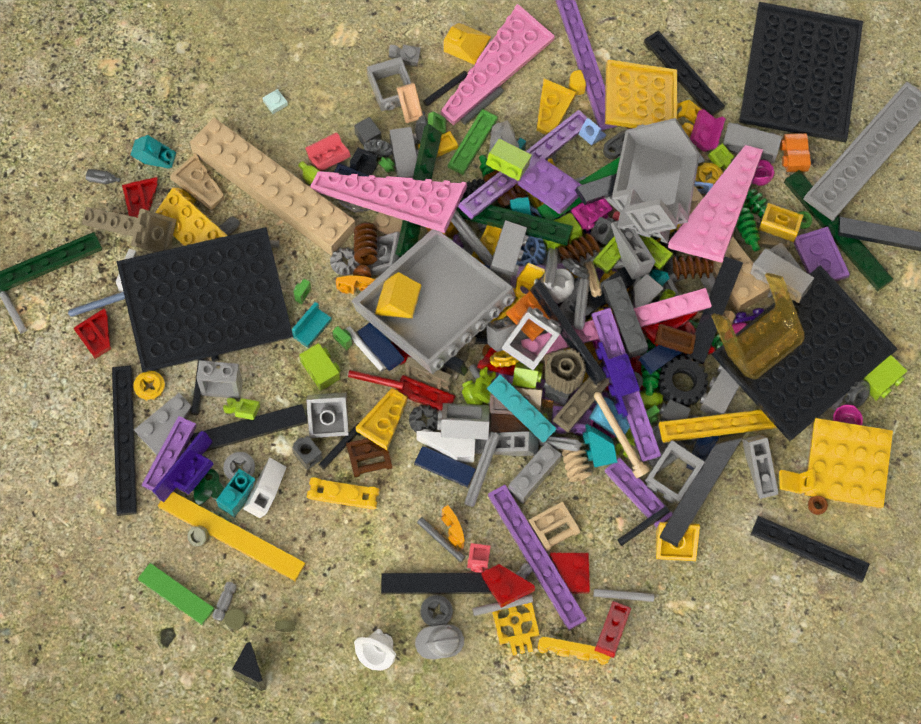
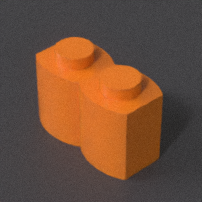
M785 134L780 142V150L784 154L782 156V166L785 167L786 172H796L798 170L808 172L811 161L807 134Z

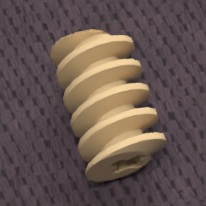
M580 442L581 447H579V451L564 449L561 451L562 456H564L563 462L566 464L565 470L568 471L567 477L569 482L581 481L592 475V472L585 471L590 468V465L584 464V462L588 461V457H582V455L586 454V450H580V448L585 446L583 442Z

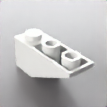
M429 429L417 431V441L436 452L459 462L474 463L475 439L441 437V432H433Z
M272 458L268 459L243 507L244 510L258 518L266 515L276 496L286 466Z

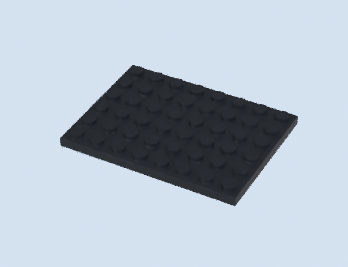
M759 2L739 123L796 134L806 133L807 136L846 143L863 21Z
M267 227L116 261L142 373L293 338Z
M821 265L809 274L814 277L810 289L799 303L790 300L784 294L712 354L789 442L813 423L815 418L820 417L849 392L851 386H854L856 381L863 380L885 359L898 350Z

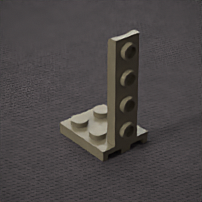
M86 207L81 225L132 236L131 246L159 252L170 248L177 219L140 209L138 218Z
M474 336L468 344H465L455 357L466 363L469 356L467 351L469 347L473 348L477 337ZM408 357L405 363L407 377L447 393L451 389L453 380H457L460 375L449 367L446 372L440 369L431 374L411 357Z

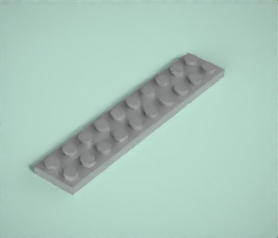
M906 82L811 188L803 200L834 221L921 121V91L909 82Z

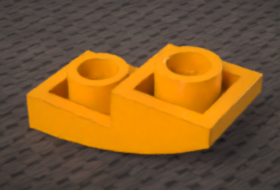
M364 276L337 277L336 288L342 293L354 294L357 288L363 291L376 279Z
M447 505L442 509L441 519L446 526H451L448 529L449 541L454 546L458 545L462 549L464 547V534L461 525L452 509Z

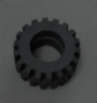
M680 356L679 359L675 357L666 363L661 370L657 388H660L659 393L664 396L663 400L665 402L671 399L689 407L701 399L707 390L706 387L709 381L707 380L708 374L704 373L705 367H700L698 360L694 362L692 357L685 359V356ZM677 373L688 375L693 382L692 390H678L672 382L673 375Z

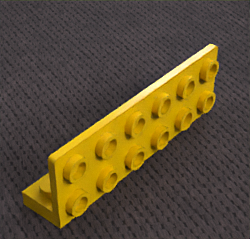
M173 187L155 212L177 219L173 236L184 246L228 236L193 205L196 199L183 188Z

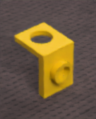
M690 99L677 103V109L682 107V110L677 114V119L685 117L695 124L698 111L702 109Z
M528 263L516 279L515 295L521 298L526 295L520 290V287H526L530 291L535 279L540 280L545 273V269Z
M811 469L801 474L780 470V489L798 494L815 489V470ZM807 476H810V484L806 486L805 479Z

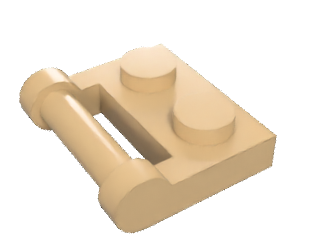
M563 502L528 520L529 525L546 552L566 538L580 534L577 524ZM566 523L568 524V529L548 540L546 539V534Z

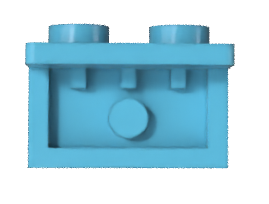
M604 397L623 433L626 434L629 429L627 418L623 419L621 414L618 415L614 402ZM595 401L594 403L597 405L589 418L617 437L597 401Z

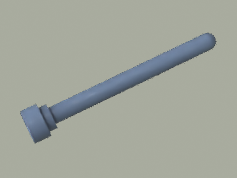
M124 292L70 309L68 314L73 317L125 299Z

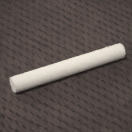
M350 326L347 327L346 330L351 334L353 342L376 368L383 372L386 367Z

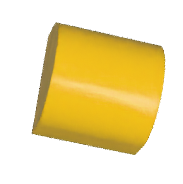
M576 70L570 75L569 89L576 92V95L584 94L586 89V82L581 70Z

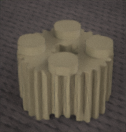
M572 348L570 350L566 349V351L562 349L561 352L558 350V352L551 353V356H549L545 370V380L548 385H551V388H555V391L558 390V392L562 391L565 394H570L582 384L586 365L582 357H580V352L577 353Z

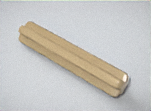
M592 261L585 262L583 265L589 270L588 273L590 274L588 280L591 294L593 297L601 296V286Z

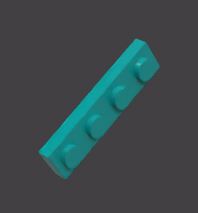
M501 374L487 387L543 443L557 429Z

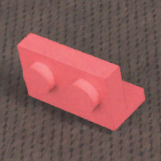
M334 133L306 147L310 163L320 171L326 170L351 157L349 150L341 142L338 133Z

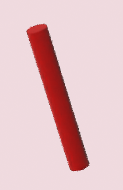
M353 370L348 372L349 378L401 390L405 386V382Z

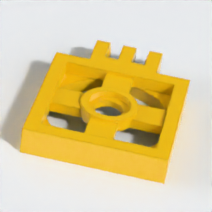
M532 603L522 605L528 609L529 613L521 614L517 612L515 606L508 608V617L498 619V614L501 610L492 612L499 644L510 643L513 656L517 655V646H519L520 654L525 653L523 645H527L528 652H532L530 638L539 637L540 635ZM516 616L519 618V622L514 624L511 622V618ZM532 621V627L529 632L523 634L521 629L522 623ZM501 627H512L514 636L509 637L501 631Z

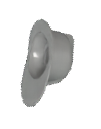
M447 624L424 628L418 633L415 640L417 652L426 659L455 656L462 650L464 645V637L459 628Z

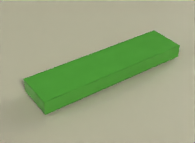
M483 109L481 110L448 163L449 169L462 175L465 174L491 132L492 126L496 124L498 116Z
M151 563L138 577V581L202 626L215 610L214 607Z

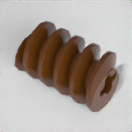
M362 223L354 229V259L361 265L374 264L378 260L376 257L378 255L377 226L372 223Z
M586 233L584 237H578V241L572 240L571 244L568 243V246H558L561 263L564 258H572L580 263L581 256L584 260H587L588 253L591 257H594V250L598 254L601 252L596 239L589 233Z
M687 255L685 260L683 256H679L677 261L676 257L673 256V272L677 280H679L681 274H683L685 280H687L688 274L691 275L692 279L695 278L696 274L702 279L703 273L709 279L710 274L713 272V260L703 257L699 259L696 255H694L692 260L691 256Z

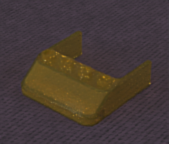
M766 273L765 276L776 303L774 309L736 337L729 318L715 313L711 315L728 357L750 379L759 378L800 346L804 340V331L782 276Z

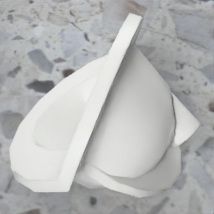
M377 629L366 638L359 637L354 642L359 660L372 670H385L395 661L396 653L392 650L393 640L391 636L383 634L380 629Z

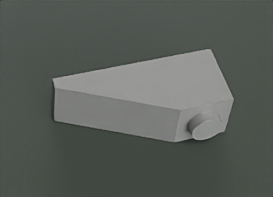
M618 221L612 222V230L623 265L632 280L644 277L646 274L649 275L656 261L640 236L635 233L636 230L627 227L620 229L617 228Z
M531 432L497 433L500 437L493 455L535 456L538 452V438ZM475 439L476 454H482L487 440Z
M761 434L743 438L745 457L759 499L778 495L768 438Z

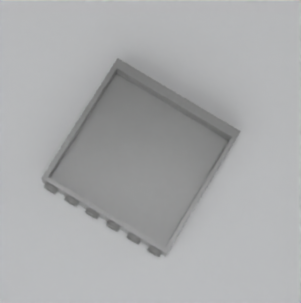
M432 229L356 296L352 303L361 316L431 374H434L451 357H454L465 344H468L479 331L484 330L492 319L497 318L504 308L511 305L516 296L513 287L442 232ZM397 272L418 282L422 286L413 318L379 316L375 314L383 284Z

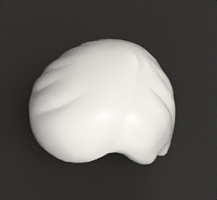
M567 269L556 270L554 288L547 290L556 304L565 301L572 294L574 278L571 272Z

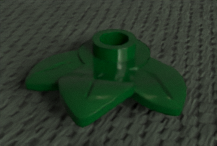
M210 469L193 490L197 505L203 504L210 497L216 501L224 490V486L219 482V474L214 469ZM208 475L213 476L211 480H206Z

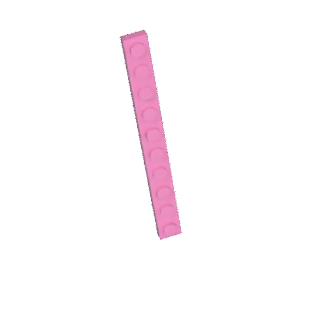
M704 288L634 308L640 327H645L711 308V303L707 290ZM613 314V317H614V320H615V323H616L618 332H619V334H620V331H619V328H618V325H617L615 316H614V314ZM593 320L585 322L582 330L574 329L584 344L599 340ZM545 333L539 335L533 342L529 338L521 340V345L537 356L552 334ZM559 335L546 354L567 349L569 346L562 336Z

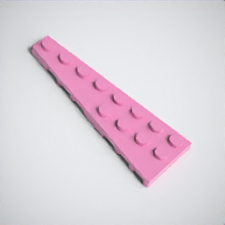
M517 4L511 15L506 18V22L497 31L496 36L479 56L474 67L469 70L464 81L460 83L457 91L442 108L441 115L454 126L461 118L553 42L555 36Z
M747 145L743 147L690 214L688 222L683 223L671 238L668 248L723 262L762 157L763 149Z
M317 172L310 188L318 193L445 233L467 188V184L465 182L450 183V181L446 180L444 182H435L432 179L421 181L404 177L386 176V178H378L375 175L364 177L358 176V174L339 175V173Z

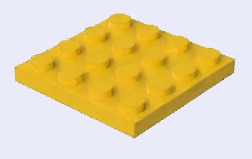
M607 60L605 124L636 128L642 124L649 125L673 118L677 119L676 69Z
M815 418L807 471L815 470L816 488L804 492V496H822L828 500L884 508L893 430ZM810 476L806 477V486L810 484Z

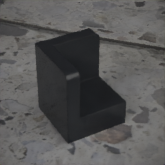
M359 147L350 160V168L366 175H372L378 166V156Z

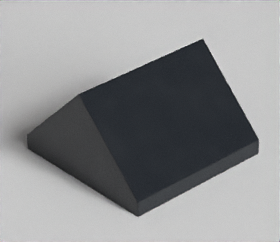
M248 642L232 670L237 679L261 691L266 690L251 642Z

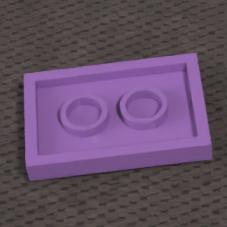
M541 158L518 181L520 187L559 214L579 197L575 190L578 186H581L579 182L544 158Z
M828 227L796 237L793 243L807 274H810L821 265L835 281L849 277L848 269Z

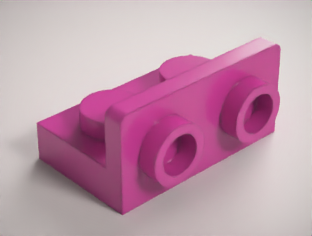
M699 110L690 140L703 152L716 149L726 119L724 117L714 118L706 110Z
M604 198L587 205L581 203L572 209L571 212L580 223L582 231L586 230L588 232L595 226V222H597L599 217L607 219L609 217L608 213L613 209Z

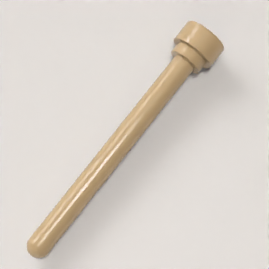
M596 392L594 398L632 462L634 476L636 478L643 476L650 471L648 466L642 461L640 462L602 394Z

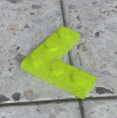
M639 235L656 261L654 265L661 270L673 253L652 237ZM615 236L593 260V263L607 274L621 259Z

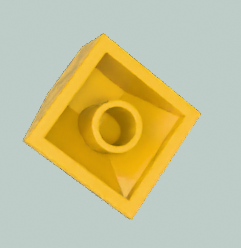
M457 23L450 28L444 39V52L475 65L491 36L464 24Z

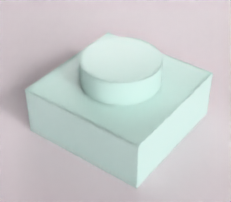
M278 89L263 97V102L272 114L288 106L286 99Z

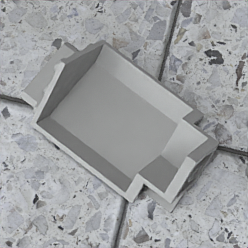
M676 118L649 125H638L636 128L625 131L612 199L620 208L617 228L625 229L627 227L636 230L635 233L649 238L653 235L661 238V241L668 243L671 229H676L677 224L688 222L700 155Z

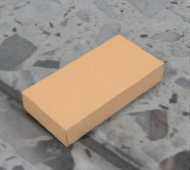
M411 83L396 88L405 122L410 123L418 120L423 113L415 84Z

